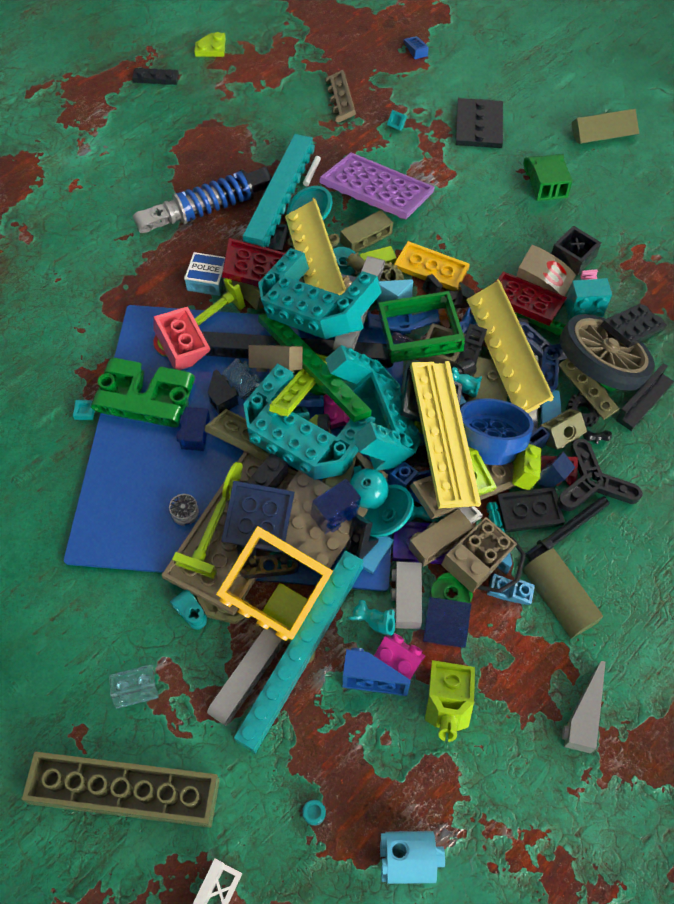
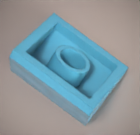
M413 279L379 281L382 293L377 297L376 309L379 311L378 302L412 297Z

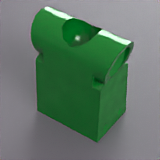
M564 154L524 158V170L530 177L537 201L568 198L573 180L564 161Z

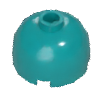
M371 468L361 469L356 472L350 479L348 488L351 500L358 506L368 509H375L381 506L388 497L389 489L383 474Z

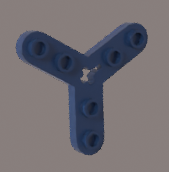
M519 322L533 353L539 358L541 371L551 392H553L558 386L559 363L566 360L567 356L560 344L551 345L527 323Z

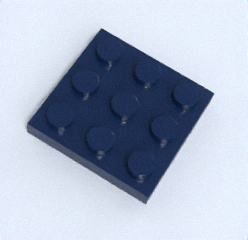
M233 481L221 542L245 547L257 526L286 542L295 492ZM262 538L259 539L254 547L255 549L283 553L282 550Z

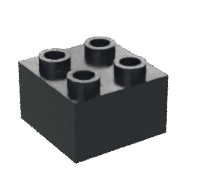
M572 226L554 244L551 254L564 262L578 276L597 257L602 242Z

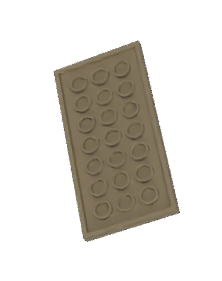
M244 451L237 461L242 464L240 482L247 483L264 460ZM288 467V475L277 488L286 490L298 472ZM224 482L177 551L178 553L192 557L194 551L197 550L214 510L222 498ZM227 501L203 561L215 566L217 570L215 578L212 579L176 566V562L171 560L162 573V578L184 590H189L195 596L234 616L238 607L234 605L226 606L219 601L220 597L216 595L238 559L237 545L221 542L229 501ZM257 549V556L269 555L272 551ZM257 563V570L261 571L259 563ZM250 564L246 565V572H249L250 568H252ZM239 572L229 592L244 600L257 578L246 579Z

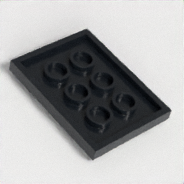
M458 98L456 145L502 148L503 101Z

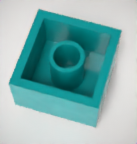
M608 278L572 281L565 301L569 319L582 314L604 317L612 297Z

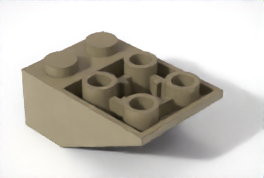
M485 517L446 554L442 566L473 593L515 548L517 543Z

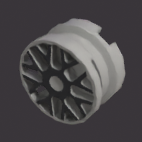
M179 494L170 501L169 511L175 523L185 526V524H192L196 521L199 509L193 496Z

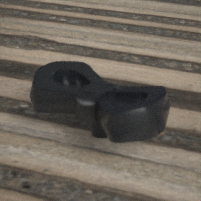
M607 430L600 433L587 431L583 434V439L588 441L595 440V444H599V440L610 441L612 438V433Z

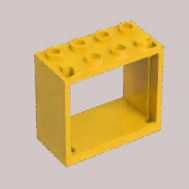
M257 526L216 595L220 597L219 601L226 606L234 605L238 607V613L247 618L253 616L258 619L256 623L267 630L271 627L276 630L275 635L285 641L288 638L293 640L333 571ZM260 538L322 574L291 629L229 592L230 587Z

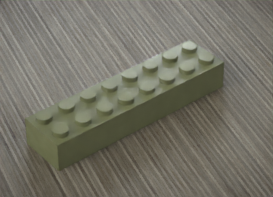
M34 752L22 800L30 805L212 828L220 779L217 774Z

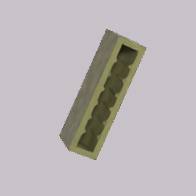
M636 109L580 117L571 122L574 138L579 144L639 134Z
M554 548L536 557L523 569V572L531 583L535 585L536 590L571 639L598 624L602 619V613Z

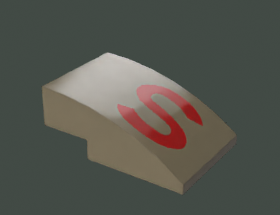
M531 245L519 266L516 277L565 296L576 274L554 255Z

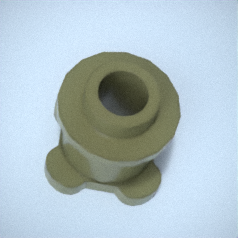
M358 252L356 254L351 253L346 260L348 262L347 266L356 271L354 275L361 271L366 259L363 260L358 255Z

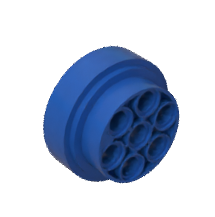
M489 398L472 400L461 407L460 412L468 447L478 450L484 464L505 465L511 463L517 457V453L522 452L528 447L534 423L531 416L522 408L503 400Z

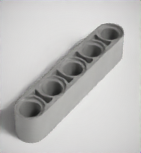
M271 627L268 630L264 628L209 706L207 714L223 725L227 726L285 643V640L275 635L276 630Z

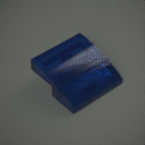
M429 597L423 642L466 648L471 603Z

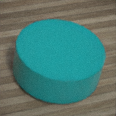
M318 800L308 801L303 807L304 820L314 826L324 821L326 810L323 803Z

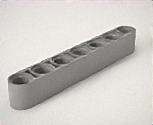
M367 256L362 271L378 276L380 281L385 260ZM369 308L361 316L363 324L366 319ZM361 330L336 336L333 349L336 350L342 345L354 350Z

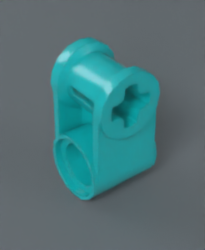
M183 590L169 601L191 628L198 630L206 625L207 617L189 590Z

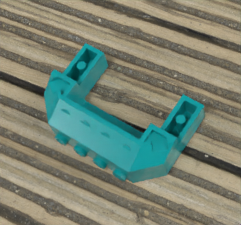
M292 248L258 282L261 301L268 318L323 339L362 330L364 327L361 316L382 293L378 276L363 271L342 295L300 282L299 279L309 270L305 253Z
M340 345L325 359L330 374L340 377L372 410L371 416L375 418V424L372 422L368 423L353 436L360 453L370 456L375 470L396 468L416 453L421 443L418 434L419 430L414 425L413 420L400 415L403 401L400 384L378 360L371 359L365 354L354 351L352 348Z
M277 363L243 404L249 441L266 452L278 456L286 461L288 465L298 471L300 470L314 480L343 475L351 467L353 458L359 451L353 436L368 423L372 422L375 424V418L371 416L355 423L350 419L336 437L294 412H291L288 417L270 412L272 401L294 378L292 371Z

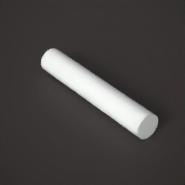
M315 156L303 181L305 186H309L321 160L319 156Z

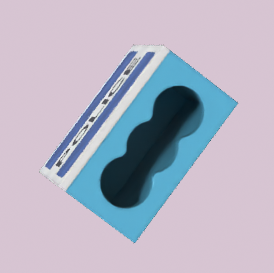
M194 252L185 276L187 291L220 296L224 286L223 279H225L221 277L225 257Z

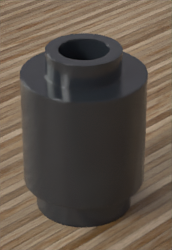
M469 358L452 366V368L456 367L460 374L473 376L477 371L476 364Z

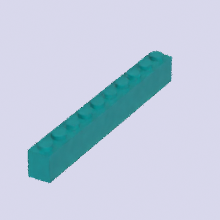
M294 134L243 234V242L265 248L269 246L270 238L275 234L276 225L280 224L281 215L285 213L286 205L291 200V194L295 192L296 184L300 182L301 174L305 171V165L309 163L310 155L314 153L315 145H313L312 137Z
M347 551L343 553L298 632L290 642L234 737L236 743L256 754L309 663L310 658L316 651L363 570L362 559Z

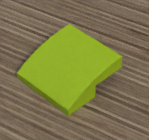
M279 583L262 612L291 629L308 599Z

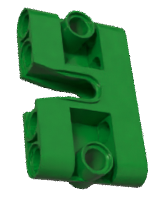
M110 358L104 374L98 378L99 388L95 393L91 408L103 414L168 427H178L184 410L189 406L188 398L195 381V376L190 372L160 366L150 381L147 391L141 393L144 380V370L141 369L142 364L119 358Z

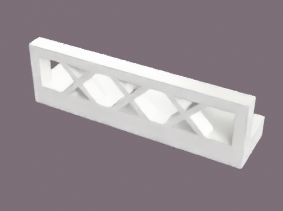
M214 859L193 904H207L209 899L216 895H220L222 904H229L242 873ZM223 870L234 875L235 878L231 886L221 889L219 878ZM217 884L218 891L213 893ZM226 891H228V893H227V895H226V897H225V899H224L223 893L226 892Z

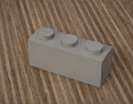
M397 562L396 569H392V581H395V588H392L391 601H395V608H392L395 612V628L420 629L422 624V563Z

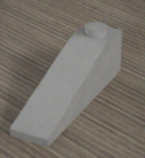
M601 661L596 666L567 726L564 725L562 739L565 740L564 747L587 753H592L596 750L605 661Z

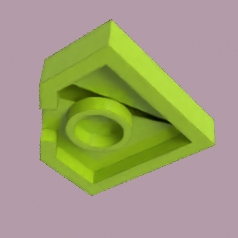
M210 33L198 40L195 44V57H224L225 33Z

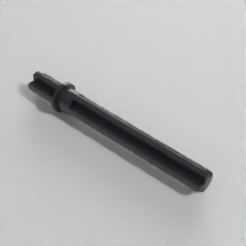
M605 496L596 500L543 540H538L537 545L525 553V557L531 562L536 557L552 549L556 544L610 504L609 500Z

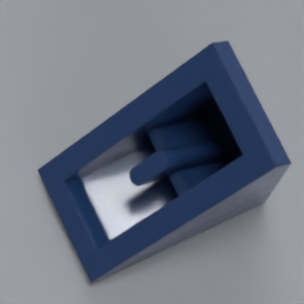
M562 452L541 468L540 479H538L537 483L541 488L553 487L564 481L574 470L575 466L566 454Z

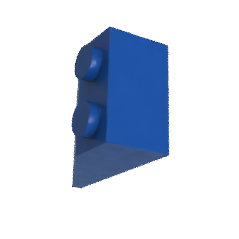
M361 648L346 649L342 688L402 696L408 695L410 679L369 652H364Z

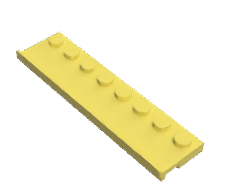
M312 198L311 202L285 216L294 248L305 253L309 270L303 275L306 284L342 295L346 291V287L315 198Z
M497 279V282L471 296L467 301L477 325L487 329L484 341L511 403L530 413L548 400L552 401L554 397L500 280Z
M449 361L434 364V362H412L410 369L438 509L468 506L479 507L481 505L450 363Z

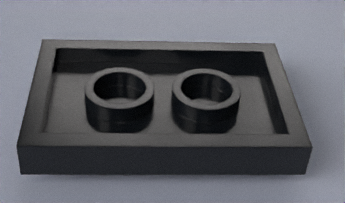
M555 487L497 494L496 498L505 533L563 526L565 523L562 510L558 505Z

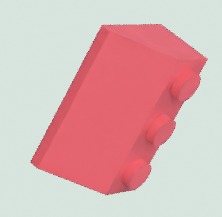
M188 306L154 316L153 330L173 369L182 370L191 367L210 351V347Z

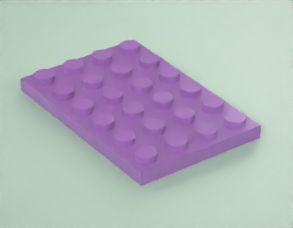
M349 153L323 174L319 182L328 188H333L342 194L352 196L356 200L366 202L370 206L378 207L384 212L392 213L402 219H407L434 192L435 188L432 185L354 153Z

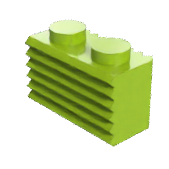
M531 444L522 452L517 453V457L513 462L514 476L512 484L525 490H530L538 482L541 473V448Z

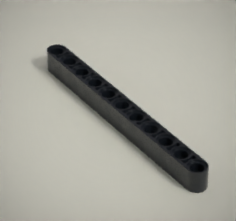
M202 332L210 347V351L204 356L249 359V345L281 346L272 336ZM301 338L316 354L328 357L335 351L333 349L335 340ZM356 343L354 351L365 354L371 359L378 360L384 368H390L394 365V363H391L387 344Z

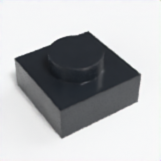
M431 274L427 275L422 289L426 294L439 293L443 285Z

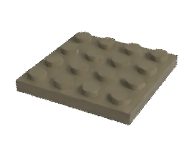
M299 470L286 488V490L295 492L286 543L331 569L350 538L349 531L353 515L365 517L368 509L358 506L350 498L320 480L312 479Z

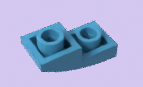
M554 390L552 392L554 397L552 401L548 400L539 405V408H541L540 425L561 414L559 391Z
M493 574L490 578L489 587L499 589L513 580ZM519 580L518 583L501 593L487 591V595L510 602L530 605L535 585Z

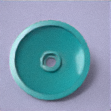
M322 186L304 188L291 199L287 207V214L315 198L324 220L331 211L332 196Z
M388 485V497L385 502L378 508L368 509L364 518L373 523L370 536L384 537L393 534L401 529L409 520L413 511L414 500L411 493L405 487Z

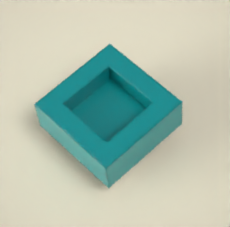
M392 110L387 125L402 131L407 115Z
M93 400L75 401L74 420H93L95 413L91 408Z

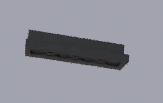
M663 363L621 409L616 421L630 431L637 426L674 383L672 379L664 375L668 367L666 364Z

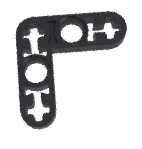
M237 545L238 558L242 553L241 549L243 547ZM254 548L242 567L240 575L246 579L291 575L298 571L299 561L287 553L257 556V549ZM278 560H280L282 564L281 569H279ZM288 560H292L293 563L290 568L287 565ZM268 561L275 564V567L269 571L263 568V565ZM257 563H259L261 571L257 570ZM250 564L252 568H250L249 572H246V565Z

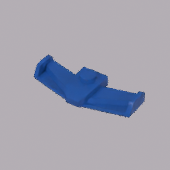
M438 309L416 315L406 314L387 317L389 329L397 334H410L415 329L432 325V323H440ZM368 312V329H382L379 315Z

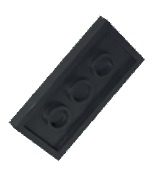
M640 303L603 320L600 326L629 348L663 331L667 324L663 322L661 317L649 311L647 306Z

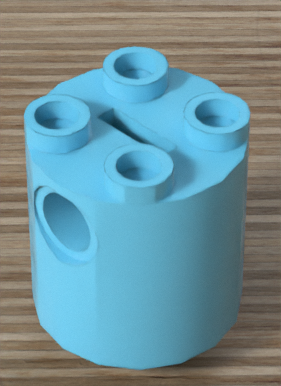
M433 831L381 833L380 857H385L382 859L381 866L382 882H387V884L436 883L437 867H445L444 846H436Z

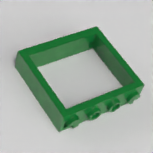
M449 291L378 302L379 317L391 363L464 351L465 338ZM445 308L453 335L393 344L387 317Z

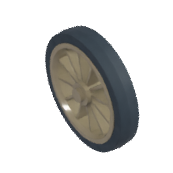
M589 314L576 315L571 318L560 335V345L567 358L581 372L603 385L619 390L639 389L650 378L654 371L655 363L650 351L642 342L627 348L600 326L605 318Z

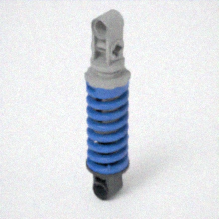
M267 167L259 168L247 174L241 169L234 173L233 176L227 175L225 179L219 178L217 182L210 181L209 185L204 183L201 185V188L196 186L193 188V191L187 189L183 192L173 193V200L169 202L164 201L163 204L138 211L133 215V219L140 233H147L170 223L174 224L178 220L186 224L188 221H191L190 218L195 220V214L197 213L200 217H203V211L205 210L207 214H211V208L213 207L215 211L220 210L219 205L227 208L228 199L231 205L236 204L235 197H237L240 203L246 200H253V193L267 189L272 176Z

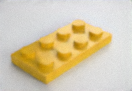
M409 241L394 263L398 269H401V272L422 280H426L427 275L433 274L443 285V288L451 291L458 290L459 282L462 283L470 267L469 263Z

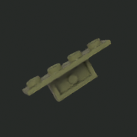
M568 358L559 364V368L603 420L619 410V407L608 396L607 391L595 380L581 372Z

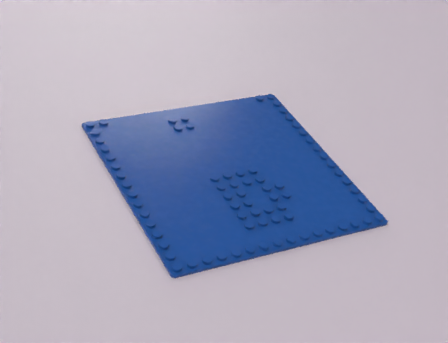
M129 305L126 308L114 358L140 362L142 364L141 369L144 370V380L141 393L147 391L150 381L160 366L173 369L168 357L160 355L154 347L153 340L156 335L153 330L154 316L171 312L178 308ZM189 309L194 319L205 311ZM217 311L199 325L201 332L271 336L258 322V315L260 314ZM364 322V328L361 330L357 342L386 344L383 329H368V322ZM289 326L300 338L323 339ZM390 330L393 344L405 343V334H397L395 331ZM335 337L323 340H335ZM203 356L193 366L182 369L181 371L192 373L195 376V381L188 398L189 406L184 410L178 427H168L100 413L64 556L65 564L163 573L175 552L179 550L225 481L231 466L239 460L244 450L205 431V426L219 415L210 404L208 390L214 370L217 369L221 375L224 374L229 381V385L235 387L239 394L237 397L239 405L229 411L245 418L243 404L270 373V369H267V372H258L256 368H249V359ZM403 361L394 362L392 367L385 368L400 384V390L402 388ZM299 371L293 373V377H295ZM308 392L306 395H316V394H313V393ZM306 407L309 411L310 419L315 415L324 414V407ZM345 425L331 429L332 435L337 437ZM189 494L194 497L199 509V515L195 522L185 524V526L175 523L169 511L170 501L175 496ZM346 546L337 558V560L335 561V563L333 564L331 568L332 571L335 569L337 563L339 562L340 558L345 552ZM391 547L373 574L364 569L361 571L352 589L383 592L389 589ZM268 561L263 568L269 571L275 565L273 562ZM299 562V569L294 574L257 578L255 581L316 586L322 575Z

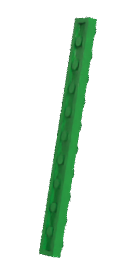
M266 313L258 315V322L281 346L303 347L302 368L310 377L314 378V381L354 423L371 417L372 410L339 377L330 374L328 365L288 325L268 318Z

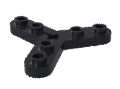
M584 439L574 441L571 446V453L573 457H578V471L581 478L559 496L558 505L561 509L573 511L596 492L629 504L639 502L643 495L639 486L602 473L591 444Z

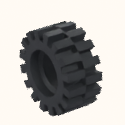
M580 392L577 395L574 394L570 398L566 410L579 411L577 409L578 406L587 407L591 413L581 414L586 428L588 425L592 427L593 424L597 423L600 415Z

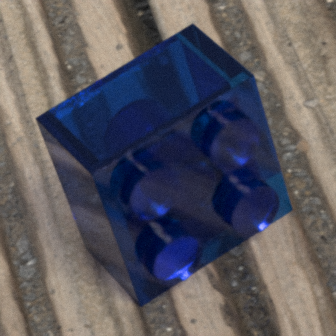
M344 479L312 501L311 517L324 534L330 531L333 533L341 527V523L346 520L351 521L354 516L358 515L361 497L349 481Z

